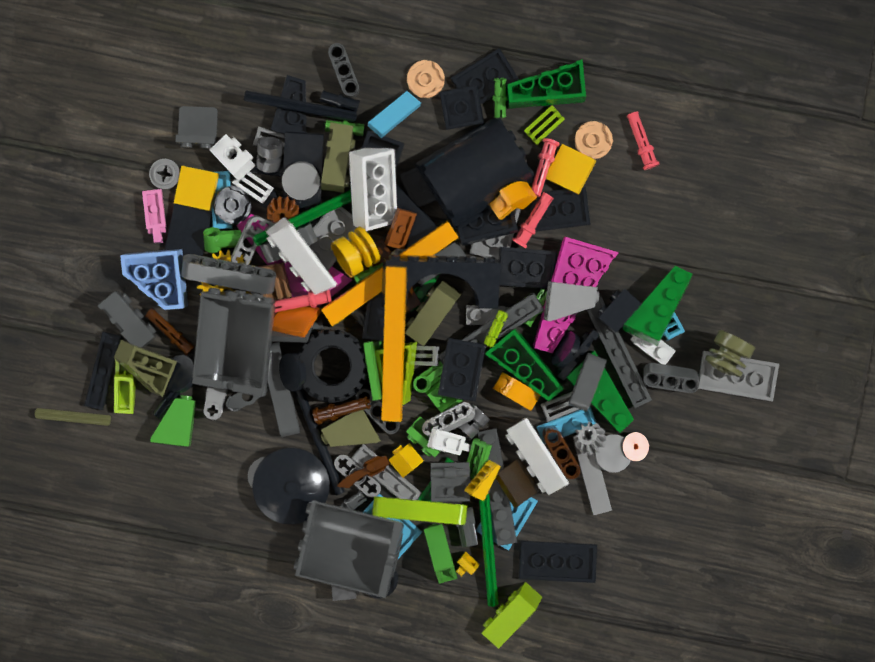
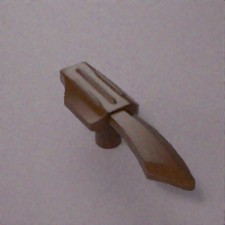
M376 456L364 462L363 469L348 475L338 484V487L350 488L355 482L366 475L373 477L383 472L390 464L387 456Z

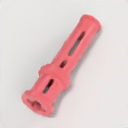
M638 111L628 114L627 118L639 148L637 153L641 156L644 164L643 170L660 165L659 161L655 158L654 147L649 144Z
M548 138L543 139L544 145L541 153L538 154L540 161L531 186L537 197H541L550 164L554 162V154L560 144Z
M545 192L542 193L525 223H521V229L516 237L512 238V241L525 249L527 248V242L532 235H535L537 224L554 199L552 196Z
M325 290L316 295L310 291L307 295L275 301V313L310 305L315 308L320 304H329L332 302L330 290Z

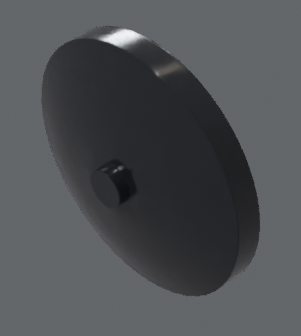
M296 447L275 450L268 454L255 470L252 481L254 499L260 510L267 517L278 523H303L308 520L309 514L306 511L309 502L312 503V500L326 503L329 494L328 473L322 462L307 450Z

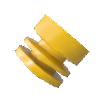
M360 226L355 228L354 232L350 231L348 233L349 241L342 236L331 243V248L337 262L351 278L363 271L362 263L369 268L372 266V263L376 264L380 261V255L373 239Z

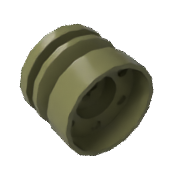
M719 330L713 342L720 349L710 348L709 352L716 357L706 355L704 360L718 371L740 378L743 373L736 369V366L745 369L746 365L740 359L749 360L755 347L730 333Z

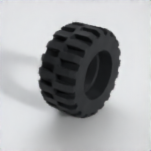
M336 329L322 330L312 334L308 342H303L300 346L301 348L297 354H299L300 361H303L306 367V381L301 387L311 397L324 402H341L357 394L365 384L368 375L363 345L353 335ZM327 348L342 350L350 360L348 376L337 384H328L321 381L314 370V362L317 355Z

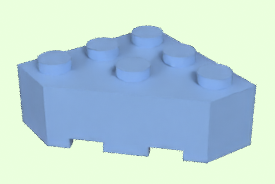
M182 249L120 255L122 275L136 284L142 292L156 301L161 308L169 310L188 306L186 280L181 276Z

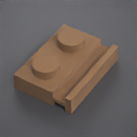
M284 262L258 266L276 272L274 292L264 294L263 297L273 298L275 301L292 298Z

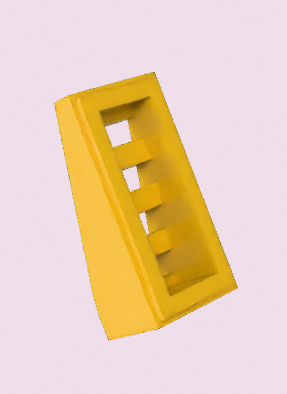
M488 460L464 491L484 501L500 469V465Z

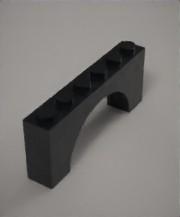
M389 255V258H383L381 304L384 307L386 267L394 266L407 267L406 295L410 288L424 277L433 274H451L467 281L474 292L475 305L478 308L498 309L501 263L495 260V257H484V260H476V257L465 256V259H457V256H446V259H438V256L428 255L427 258H419L418 255H408V258H400V255Z

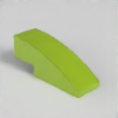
M115 360L114 413L133 414L136 378Z

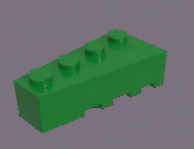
M583 59L576 61V63L564 65L558 69L542 72L537 76L508 84L509 109L585 102L586 89Z
M675 266L627 320L623 330L658 346L693 274Z
M516 328L485 353L548 401L564 389L562 383Z
M592 351L590 353L595 356H598L595 351ZM584 360L566 377L573 386L576 384ZM604 368L591 404L618 433H621L634 419Z

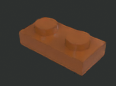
M397 208L384 244L404 250L417 214Z

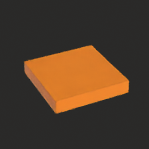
M305 306L280 311L274 317L272 331L305 337L320 315V308Z

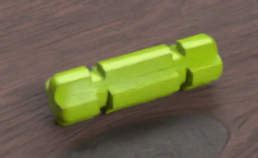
M498 311L496 319H494L488 332L489 335L484 340L485 345L489 347L494 346L496 338H498L504 325L503 322L508 317L506 312Z

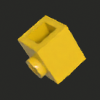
M410 443L404 448L402 445L392 452L394 456L389 459L402 478L424 461Z

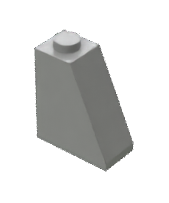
M548 281L543 320L553 321L595 307V303H598L599 300L597 287Z

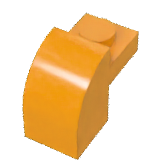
M518 181L500 190V195L489 205L498 219L503 220L516 208H526L537 196L527 182Z
M503 372L493 387L494 390L532 411L541 396L533 389Z

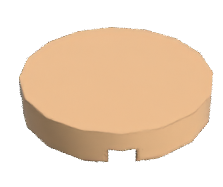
M421 60L410 67L407 74V84L414 95L420 98H431L441 92L444 86L445 76L442 68L437 63Z
M591 121L580 126L574 141L578 152L593 159H600L611 149L613 138L611 131L606 125L597 121Z

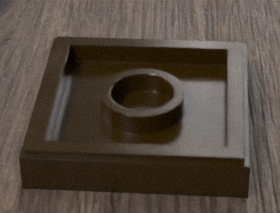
M520 458L499 471L495 477L514 508L540 491Z

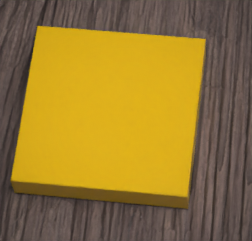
M562 144L548 170L546 179L579 195L596 160Z
M181 166L174 203L212 211L219 173Z

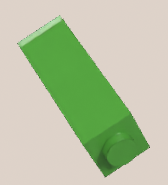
M180 395V398H175L152 435L150 442L191 446L196 400H192V396Z
M432 524L428 526V528L424 529L439 584L458 579L443 525Z

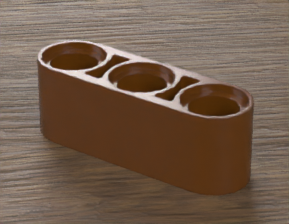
M555 426L546 427L543 431V438L564 476L568 479L577 478L580 474L579 465L560 431ZM549 433H557L554 440L547 439ZM559 449H566V453L563 456L556 455ZM574 465V471L566 472L567 466Z

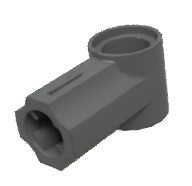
M472 507L467 508L466 525L456 524L459 529L462 547L478 544Z

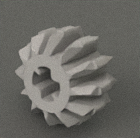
M588 421L587 426L581 424L582 429H575L578 435L573 437L576 442V448L580 449L583 454L587 452L589 455H592L594 450L599 453L598 448L605 447L603 442L607 440V437L604 435L605 430L600 428L598 423L593 425Z

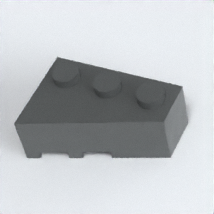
M115 291L97 306L100 310H104L109 320L117 326L129 343L144 348L156 338L154 334L156 330L150 323L146 324L142 319L144 315L138 308L134 309L131 306L132 300L126 293L122 295L121 292Z

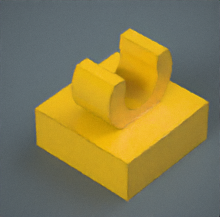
M465 551L457 561L460 566L456 572L460 576H463L466 571L472 575L480 564Z

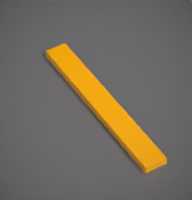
M446 221L399 255L400 258H408V255H418L419 258H427L428 255L436 254L459 237L449 222ZM383 266L321 309L332 326L382 292Z
M386 267L382 421H402L407 267Z

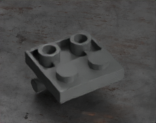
M469 462L431 463V502L470 501V494L464 491L470 483Z

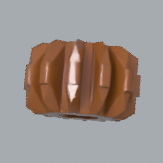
M281 196L278 199L273 198L267 206V219H271L273 223H277L284 217L288 220L299 215V205H296L295 199L289 200L288 196L286 198Z

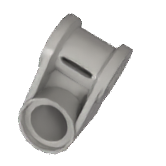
M207 386L204 414L207 418L216 420L221 417L228 389ZM213 406H215V409L218 410V413H215L213 416H211V413L208 412V410L212 409Z

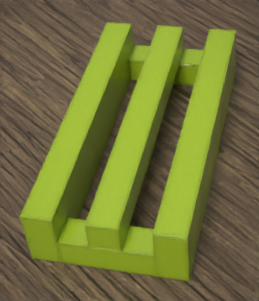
M552 105L528 126L524 132L538 145L565 118ZM552 111L554 114L531 134L530 130ZM556 117L559 119L538 139L535 138Z

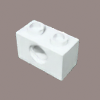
M224 135L210 151L240 181L256 166L251 161L253 156L246 149L242 151L239 148L241 144L235 137L230 139L227 135ZM237 153V156L231 159V156Z

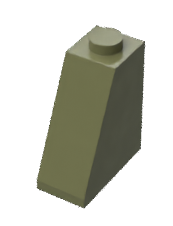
M364 410L350 413L322 429L323 434L320 435L325 445L329 444L330 447L378 443L381 441Z

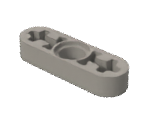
M463 402L425 421L422 431L428 438L431 435V426H434L433 428L449 432L471 421L475 416V409L469 403ZM452 416L453 421L449 425H445V419Z
M339 455L334 462L335 468L345 477L348 476L345 473L348 469L339 467V459L344 460L346 458L348 460L346 464L349 467L352 464L356 466L350 471L349 475L356 470L363 469L347 455ZM368 475L364 476L361 481L354 483L368 497H376L381 491L379 482ZM366 477L370 478L367 481L370 485H377L375 488L377 490L376 493H368L369 488L366 485L363 488L360 486L366 480Z

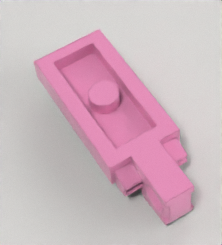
M162 189L142 191L148 234H153L155 244L163 243L162 233L166 232V219Z

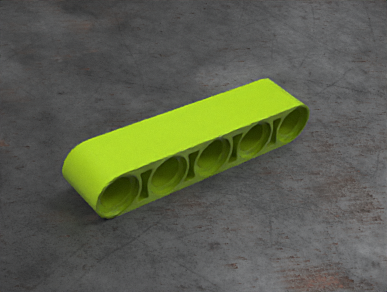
M374 497L372 515L466 525L467 505L388 497Z

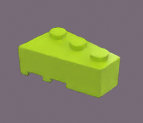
M417 342L404 344L402 405L411 400ZM384 347L375 351L382 388Z
M525 582L517 592L514 591L509 596V601L505 605L502 604L495 611L496 615L493 619L489 617L483 624L485 628L482 634L499 649L534 613L542 596Z

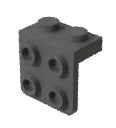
M180 107L176 143L181 148H192V145H200L199 148L211 149V146L217 143L218 110L214 107Z

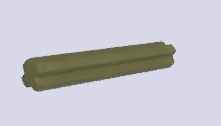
M42 408L35 410V418L106 426L111 424L110 415Z

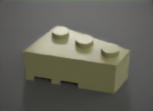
M330 122L329 140H327L321 189L344 193L345 187H349L350 175H347L348 169H350L349 152L355 151L356 140H353L352 125Z
M445 280L437 288L433 286L427 295L429 300L426 303L422 302L416 310L419 312L417 317H411L406 324L408 329L405 334L424 346L462 292Z
M122 340L114 356V359L146 389L163 397L177 361Z

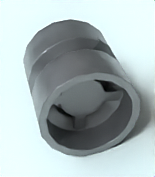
M275 137L259 139L256 166L260 171L273 173L280 170L283 143L280 139Z
M473 403L471 406L475 409V416L472 419L474 423L471 426L468 422L459 426L471 439L479 432L478 428L484 427L490 420Z

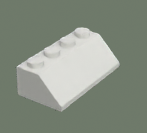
M363 148L349 152L353 226H360L369 231L391 225L397 209L394 149Z
M285 217L266 231L269 235L266 239L273 248L277 246L280 249L279 256L284 262H290L292 265L290 270L296 277L300 275L303 279L301 284L307 292L311 290L316 295L337 285Z
M527 418L522 419L506 430L508 434L505 436L511 445L516 444L519 449L516 453L521 461H527L529 465L527 470L532 477L536 475L539 480L537 485L542 493L547 492L550 495L569 484Z

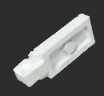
M631 334L633 337L630 340L634 342L633 344L660 364L666 365L675 353V350L662 340L658 346H655Z
M432 428L427 447L461 455L462 450L470 452L471 444L465 443L466 438L464 436Z

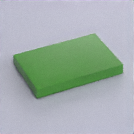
M381 341L367 342L363 345L372 399L379 400L382 399V385L375 351L382 348L383 345Z

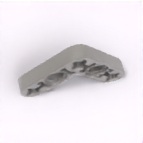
M256 215L250 217L233 251L231 262L238 263L236 257H241L243 252L239 249L242 248L249 253L246 254L244 252L243 259L245 261L240 263L249 264L257 245L253 241L251 247H245L243 240L247 237L253 239L254 235L265 231L259 227H256L254 230L252 222L259 220V224L264 226L265 230L271 228L276 223Z

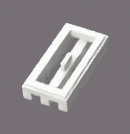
M248 172L247 175L266 187V192L245 177L241 180L263 194L262 198L241 185V180L238 181L236 179L232 181L234 185L240 187V189L262 204L274 189L251 172Z

